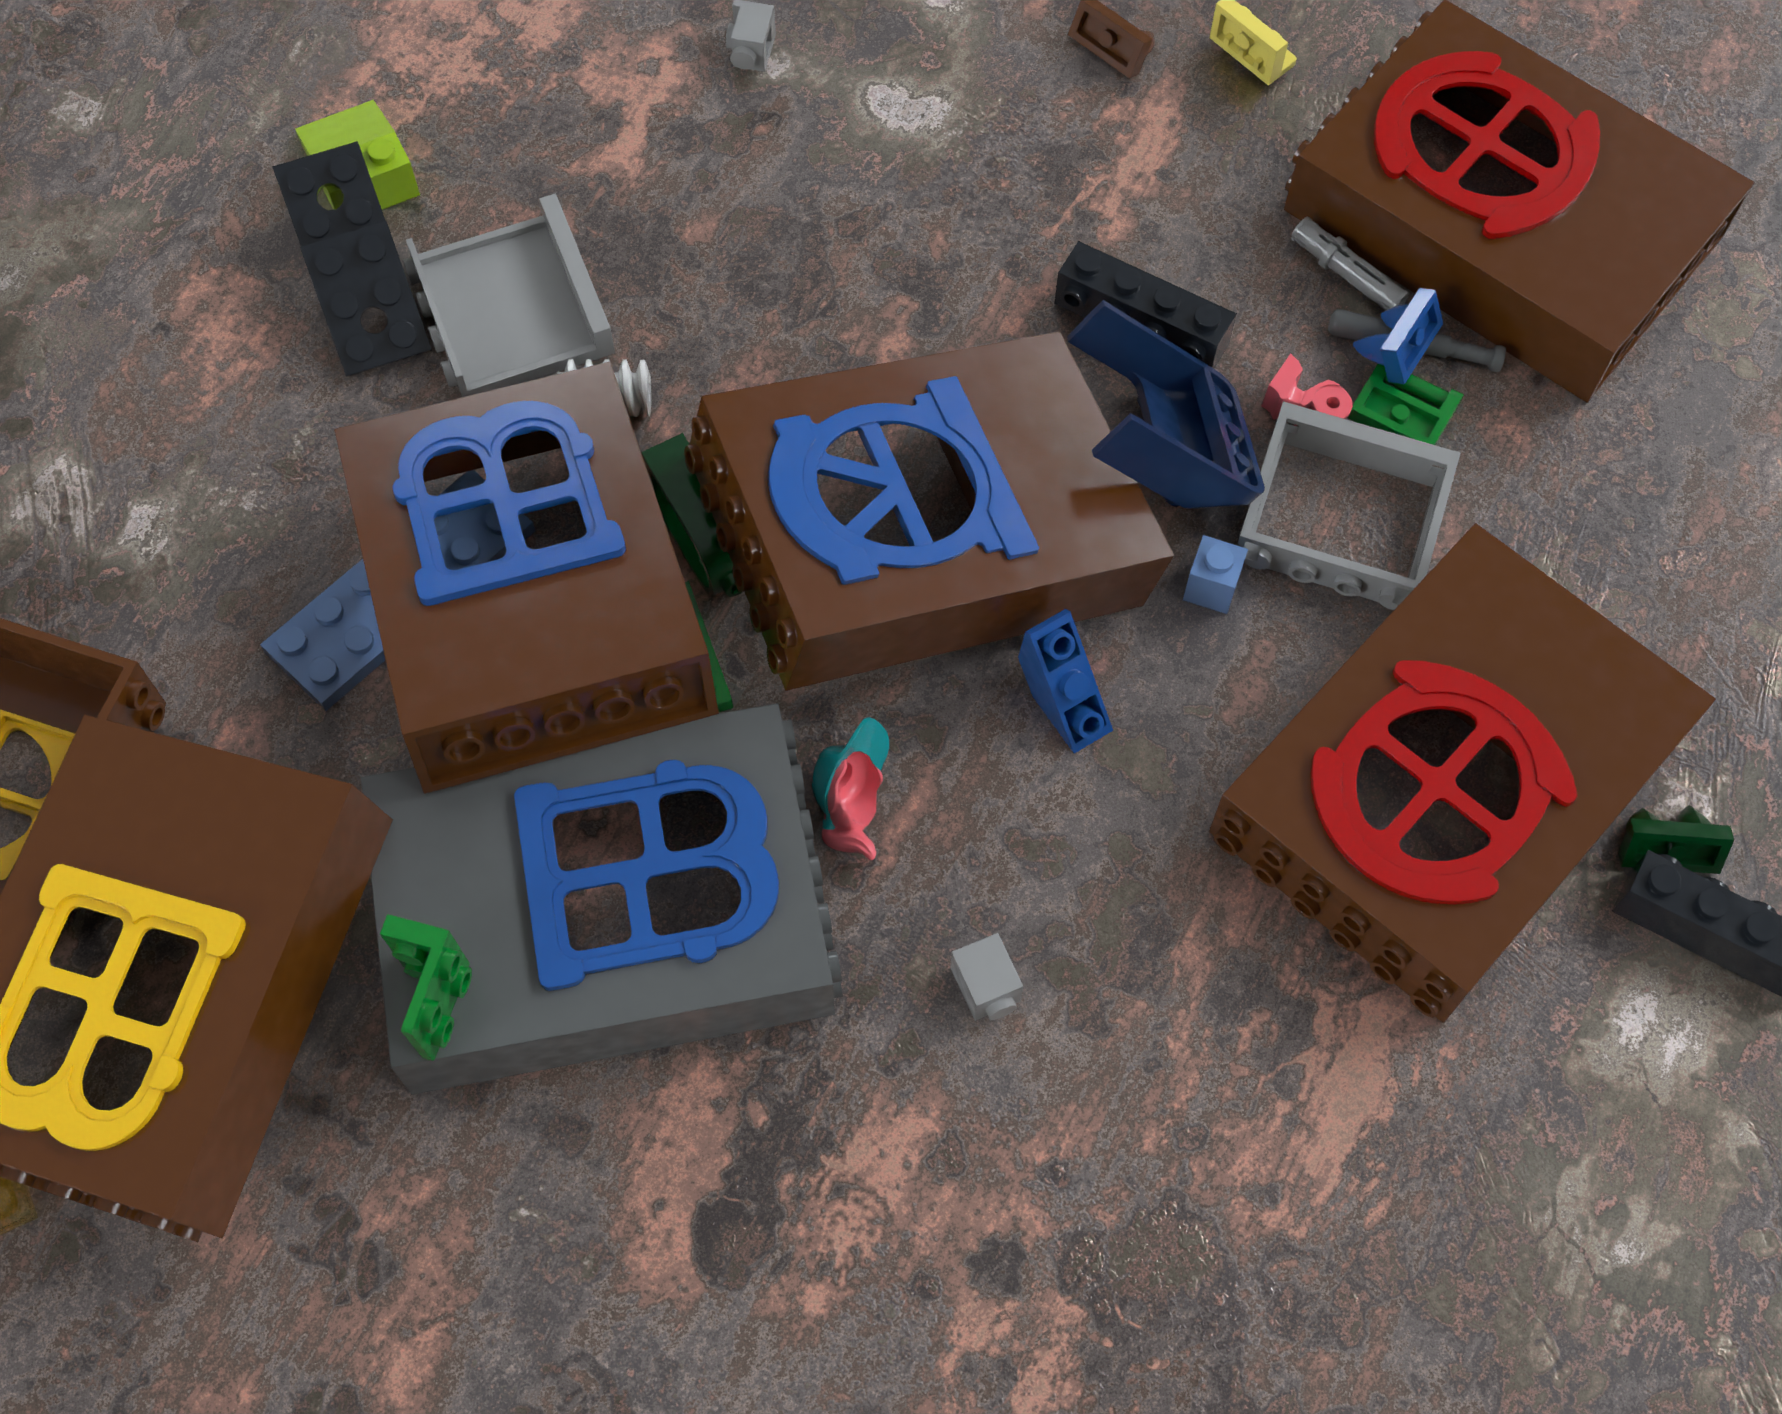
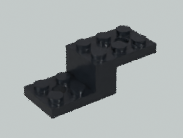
M358 141L272 166L346 377L432 351ZM326 186H335L344 194L342 205L335 210H327L318 203V194ZM377 308L386 314L387 326L383 331L373 334L363 329L361 317L366 310Z

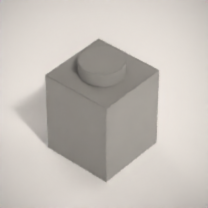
M998 933L952 951L950 968L975 1021L985 1016H988L989 1020H996L1012 1013L1017 1008L1016 1003L1021 1002L1024 986Z

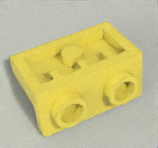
M1220 0L1216 3L1210 39L1268 86L1295 66L1297 57L1287 50L1288 42L1277 31L1272 30L1254 16L1247 7L1240 5L1235 0Z

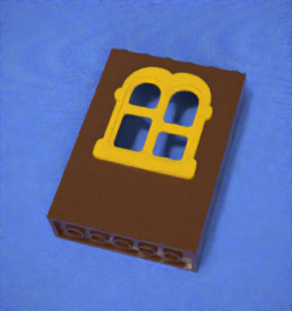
M84 715L0 895V1177L195 1242H199L202 1232L223 1239L393 819L353 784ZM78 907L120 918L123 921L122 932L104 972L96 978L52 966L50 963V958L72 910ZM151 929H158L193 939L199 944L198 953L168 1022L162 1026H153L117 1015L113 1009L116 997L145 933ZM40 988H48L84 999L87 1002V1011L65 1061L58 1072L45 1083L36 1086H22L15 1082L8 1072L7 1055L35 992ZM105 1036L137 1044L152 1051L151 1063L134 1097L122 1107L110 1111L98 1110L91 1106L83 1094L82 1086L85 1068L99 1039Z

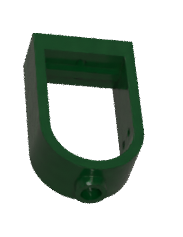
M681 433L641 452L665 525L697 580L711 597L723 591L727 596L734 597L743 592H739L735 585L733 563L728 552H723L718 544L716 535L717 525L711 512L707 513L702 505L700 497L701 486L696 474H691L687 469L684 449L689 445V442L684 434Z

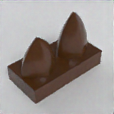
M1080 0L1068 32V36L1129 79L1139 75L1146 56L1155 46V38L1152 32L1138 29L1098 0Z

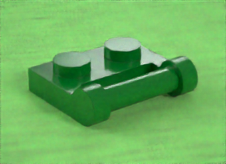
M1377 364L1355 400L1347 418L1360 424L1436 445L1449 421L1457 411L1464 394L1454 389L1448 392L1413 374L1410 375L1405 384L1388 382L1440 407V409H1437L1386 384L1385 382H1388L1385 367L1384 365Z

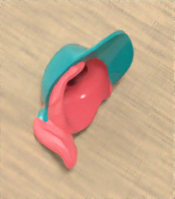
M864 718L846 745H833L823 749L819 754L812 776L813 795L817 804L824 812L822 822V839L824 843L838 851L863 854L869 860L875 859L876 848L863 830L870 824L876 814L877 790L883 782L881 769L889 751L888 733L880 722L874 718Z

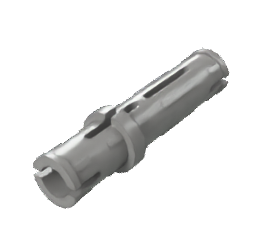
M1307 216L1302 219L1293 230L1290 239L1313 254L1319 260L1318 265L1325 270L1330 268L1384 310L1405 304L1410 295L1409 292L1392 282L1383 273L1347 247L1346 240L1340 236L1335 238L1312 221L1310 217Z

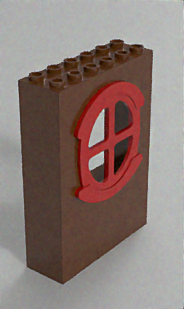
M1443 0L1433 12L1427 10L1420 17L1414 32L1409 37L1402 36L1398 40L1390 54V58L1385 63L1379 61L1373 67L1366 83L1361 89L1354 87L1343 102L1342 109L1336 115L1330 113L1324 119L1315 138L1311 142L1305 140L1301 143L1292 159V163L1296 164L1294 172L1285 186L1288 195L1284 210L1300 221L1308 216L1335 238L1342 237L1347 241V247L1355 254L1416 294L1419 288L1436 290L1440 310L1495 345L1505 346L1506 352L1588 403L1723 239L1755 182L1448 0ZM1462 86L1497 107L1500 111L1486 126L1478 127L1436 102L1432 96L1438 91ZM1420 113L1469 143V146L1446 171L1437 172L1433 170L1416 149L1411 135V120L1416 114ZM1514 119H1517L1556 143L1558 162L1552 168L1543 167L1502 142L1499 136ZM1488 154L1537 184V187L1530 192L1515 196H1490L1462 188L1459 185V180L1482 155Z
M1475 523L1222 794L1209 833L1213 835L1215 843L1224 852L1231 856L1238 855L1249 864L1254 875L1263 884L1269 887L1276 886L1291 899L1293 907L1301 915L1308 919L1315 918L1330 930L1332 939L1340 947L1350 952L1355 951L1368 961L1371 970L1379 979L1388 984H1396L1406 992L1416 1009L1431 1018L1436 1017L1444 1023L1683 741L1716 698ZM1431 709H1445L1453 712L1474 730L1443 765L1433 767L1389 733L1388 726L1397 719L1411 713ZM1488 741L1513 758L1518 768L1519 798L1514 815L1509 820L1497 818L1456 784V777ZM1370 748L1380 750L1416 778L1421 785L1420 791L1389 826L1382 830L1373 828L1365 820L1357 797L1356 780L1360 760L1363 753ZM1444 801L1484 831L1489 837V845L1476 853L1459 859L1429 861L1413 858L1403 852L1400 848V840L1433 803Z

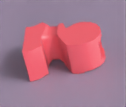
M1290 353L1269 384L1261 407L1271 414L1272 419H1278L1283 401L1346 419L1353 407L1352 399L1348 392L1340 384L1329 379L1305 391L1297 388L1303 369L1299 360Z

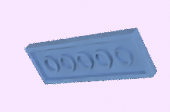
M474 470L467 471L440 495L481 485L485 482V479ZM493 504L434 519L445 566L449 570H459L498 560L505 556L506 546ZM521 514L519 515V522L524 540H526L535 532V527L528 517ZM363 559L260 644L264 653L325 711L386 660Z

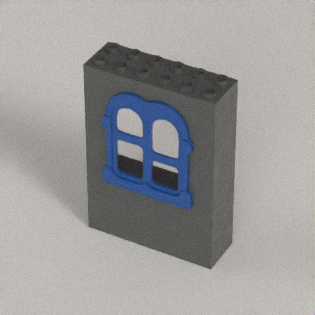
M779 703L719 713L426 794L423 792L415 768L361 777L362 793L393 819L372 870L371 882L390 1064L392 1070L411 1095L835 1015L834 998L843 997L841 970L837 951L827 952V950L833 949L831 919L827 902L824 903L822 873L818 855L815 856L813 827L809 809H806L804 781L801 766L797 763L796 741L792 720L782 721ZM687 791H705L715 795L724 804L727 811V824L723 833L713 843L681 851H670L666 847L659 810L660 799L666 795ZM632 802L637 805L645 847L641 857L571 871H565L559 867L553 830L555 817L560 814ZM700 868H719L729 872L737 880L741 889V902L736 913L726 922L716 926L668 935H658L653 931L646 884L651 878ZM612 884L621 885L626 893L631 925L630 939L624 943L582 951L574 950L569 942L564 907L566 895L574 891ZM387 914L449 930L469 961V967L472 968V977L468 991L463 998L457 997L450 1016L454 1018L451 1038L444 1049H438L434 1061L423 1059L401 1032L419 979L411 977L404 972L405 967L401 965L398 959L392 956L391 949L380 935Z

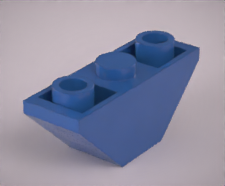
M1064 609L1027 630L1018 655L1020 665L1033 698L1072 752L1076 753L1112 732L1111 722L1071 611Z

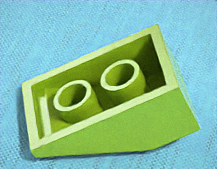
M374 100L295 128L307 156L358 141L382 210L420 195L411 162L394 129ZM335 186L323 188L332 209L339 208L344 200L342 191Z

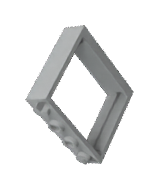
M1283 401L1260 472L1265 490L1250 503L1237 546L1248 549L1244 561L1245 564L1255 569H1270L1289 575L1298 582H1313L1330 587L1344 596H1360L1379 602L1388 609L1395 610L1427 575L1461 453ZM1286 422L1298 425L1299 427L1287 424ZM1284 444L1433 487L1407 577L1256 533Z

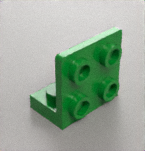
M387 914L380 935L391 949L392 956L398 959L401 965L405 967L404 972L411 977L419 979L401 1032L423 1059L434 1061L438 1049H444L451 1038L454 1018L450 1016L457 997L463 998L468 991L472 977V968L469 967V961L449 930Z

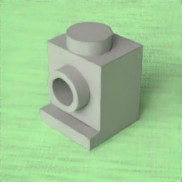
M733 0L734 23H729L726 33V48L732 49L730 61L733 67L765 72L776 36L774 5Z

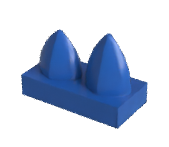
M1419 288L1410 303L1398 305L1382 312L1381 318L1383 322L1392 329L1390 333L1376 334L1353 342V346L1363 357L1384 365L1388 382L1406 383L1443 325L1436 290Z

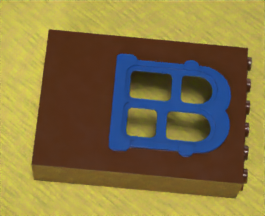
M610 361L334 429L400 727L424 794L719 714L709 653ZM559 448L562 449L569 471V478L565 482L523 493L511 491L503 462ZM484 467L486 480L481 485L438 496L429 495L426 491L424 482ZM572 501L578 502L587 530L582 538L535 550L526 546L519 522V515ZM493 504L506 546L505 556L498 560L459 570H449L446 568L434 519Z

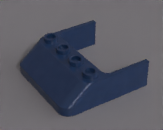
M1104 300L1067 336L1070 344L1122 374L1133 383L1137 390V402L1141 407L1144 419L1143 421L1130 413L1092 449L1093 457L1160 494L1166 502L1174 507L1181 506L1190 509L1249 505L1264 492L1265 486L1237 392L1228 379L1220 372Z

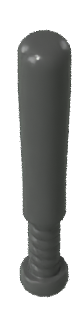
M1342 309L1332 312L1328 324L1330 334L1356 341L1368 336L1390 333L1392 331L1382 319ZM1437 333L1424 354L1444 359L1447 356L1465 359L1466 361L1488 365L1490 371L1500 372L1506 355V347L1502 345H1495L1494 348L1480 347L1479 345H1472L1462 341L1458 342L1451 339V336Z

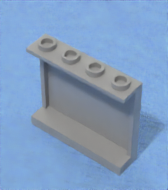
M556 193L539 198L542 216L420 254L417 253L412 238L406 239L411 257L403 259L411 284H421L423 291L415 294L424 319L431 316L434 319L435 325L428 327L436 353L446 352L448 360L442 361L441 366L449 388L458 385L462 397L528 382L556 373L558 370H565L568 359H573L575 366L584 364L586 359L593 361L615 354L610 325Z

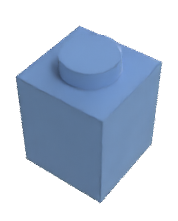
M1203 535L1189 574L1183 600L1227 614L1248 549Z

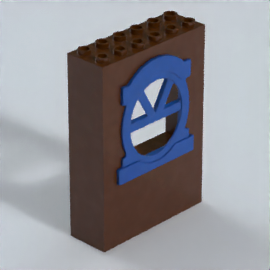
M1060 331L701 396L697 416L692 418L690 443L684 449L687 469L691 474H696L701 486L700 497L702 505L707 513H712L716 522L718 544L723 552H728L733 563L735 585L739 592H745L750 604L749 613L752 626L757 633H762L767 645L766 654L769 667L773 674H779L785 691L1024 635L1027 630L1064 609L1071 611L1074 622L1142 607L1174 557L1137 481L1093 457L1092 449L1111 430ZM901 424L915 427L937 436L972 511L966 522L954 533L933 542L880 426ZM858 431L873 466L829 455L826 449L842 435ZM817 474L883 491L847 525H843L831 514L824 504L818 489ZM893 509L909 546L886 545L866 539L864 535Z

